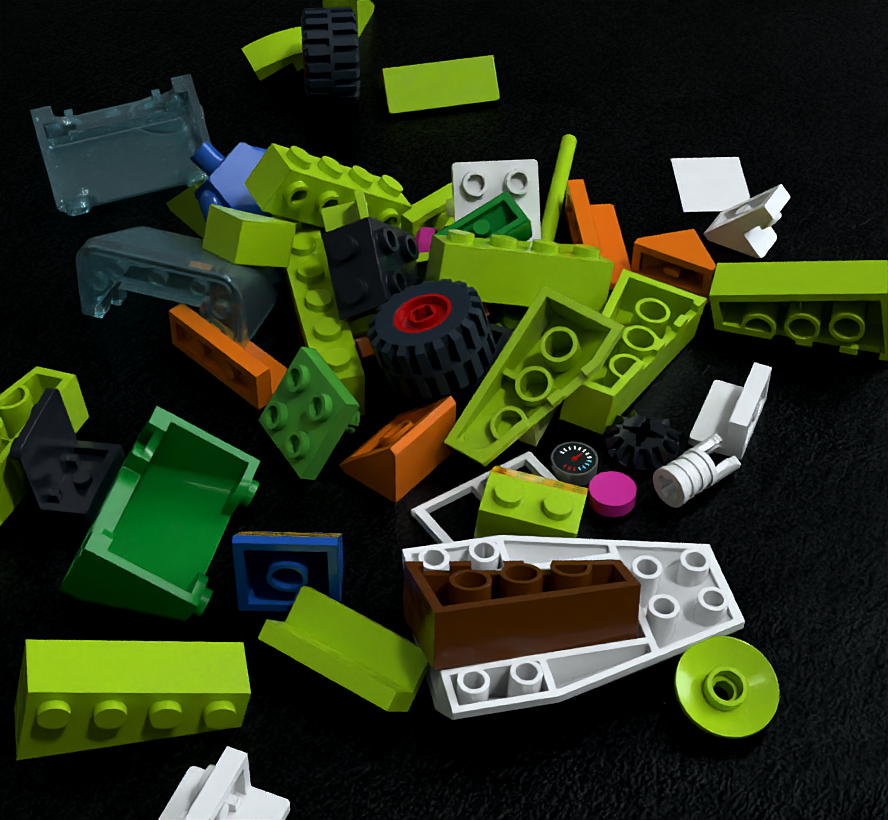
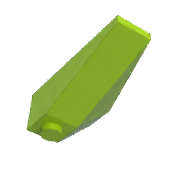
M543 285L444 443L486 467L601 369L625 330L624 325Z

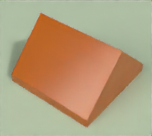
M448 396L398 414L339 464V466L347 475L392 502L397 503L455 451L447 446L444 441L456 423V402L452 396Z

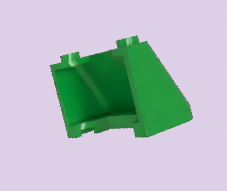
M156 406L124 460L58 592L76 601L186 622L191 615L199 618L213 593V590L206 587L209 577L205 574L231 515L238 505L247 508L258 489L259 482L255 481L253 477L260 460Z

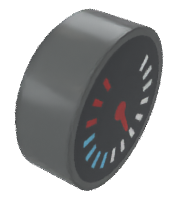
M574 441L565 442L558 445L552 451L550 472L558 481L584 486L589 484L593 477L597 475L598 455L589 445Z

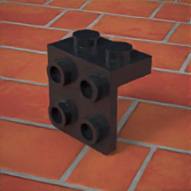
M365 217L322 234L339 317L342 321L352 322L375 314V310L381 304L388 302V298L393 294L404 291V288L411 285L415 286L424 282L420 277L416 261L419 258L417 243L413 236L405 230L371 217Z
M52 388L45 389L38 403L32 407L29 419L19 436L13 440L10 448V461L17 471L24 489L25 498L29 501L36 521L91 527L126 458L121 444L78 441L60 391Z

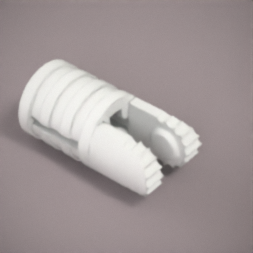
M715 433L684 452L683 455L668 463L667 466L657 469L653 474L654 488L666 504L671 507H680L693 498L694 495L702 492L703 489H708L740 468L741 463L734 455L731 458L724 459L715 466L709 455L717 450L721 442H723L718 433Z

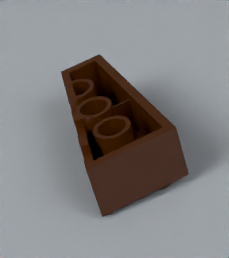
M523 560L503 561V568L501 570L471 569V561H449V570L423 571V561H404L403 617L433 670L637 639L641 584L621 560H552L550 570H541L535 565L524 563Z

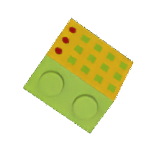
M495 465L489 473L478 510L474 539L497 535L576 538L589 488Z

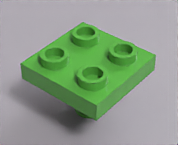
M301 346L258 421L300 479L315 480L343 433L352 434L356 431L354 427L348 425L359 426L360 412L358 408L360 405L317 350Z

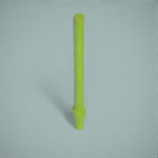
M571 134L564 135L561 140L541 222V240L554 242L567 180L577 144L576 137Z

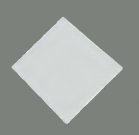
M739 157L671 158L683 212L724 211L750 199Z

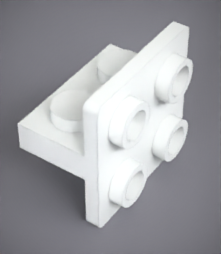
M537 160L456 162L452 164L453 198L446 200L447 217L454 216V222L507 191L531 221L532 237L527 241L533 242V239L541 240Z
M227 746L216 766L209 765L206 770L192 766L187 770L158 820H285L290 812V802L286 798L252 787L248 753Z

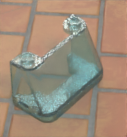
M191 74L171 78L172 89L163 95L160 94L159 89L151 90V98L80 115L74 116L72 109L64 110L65 117H57L52 113L51 106L30 110L38 148L54 201L59 211L67 212L69 216L82 215L89 212L93 206L184 184L191 187L208 177L190 160L191 156L206 140L211 144Z
M135 226L88 239L77 252L75 259L82 314L103 318L110 309L111 302L118 306L122 304L128 296V290L199 307L201 317L210 324L213 323L222 333L244 349L283 294V272L281 267L233 264L203 249V239L145 226Z

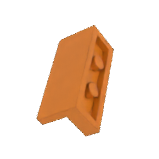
M567 180L565 216L572 244H583L600 248V255L614 262L609 290H613L623 269L632 272L614 205H590L584 180Z
M183 302L169 310L172 343L258 410L268 404L287 371L285 366L215 314H210L203 318Z

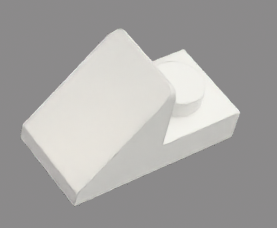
M782 184L720 212L704 232V235L711 242L755 258H762L777 240V235L771 226L782 217L780 211L790 199V195Z

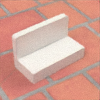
M754 362L744 387L715 380L690 433L689 444L696 446L713 434L718 433L723 442L714 452L730 457L735 455L737 459L741 460L765 404L772 367Z

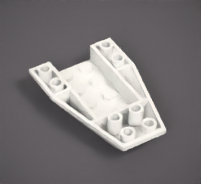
M497 535L402 549L403 570L404 561H423V571L449 570V561H471V569L501 570L503 568V561L523 560L524 563L535 565L541 570H550L552 560H621L641 584L637 639L448 669L433 670L430 665L425 677L435 710L451 720L559 703L681 656L690 646L713 636H728L743 629L745 624L742 613L709 544ZM414 637L415 644L419 645L416 638Z

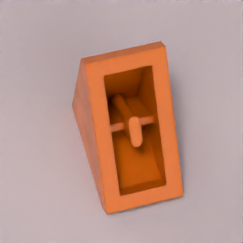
M689 229L637 238L633 247L631 270L642 276L707 298L706 303H709V294L716 264L696 231Z

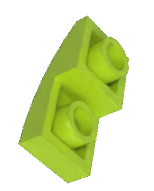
M301 26L270 34L241 48L260 81L293 63L297 72L303 69Z

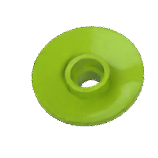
M713 636L690 646L680 658L674 674V689L681 709L693 724L713 736L724 739H742L752 736L761 731L771 721L777 710L780 691L773 667L759 650L740 639L729 636ZM720 687L724 689L728 694L729 700L726 701L718 697L713 688Z

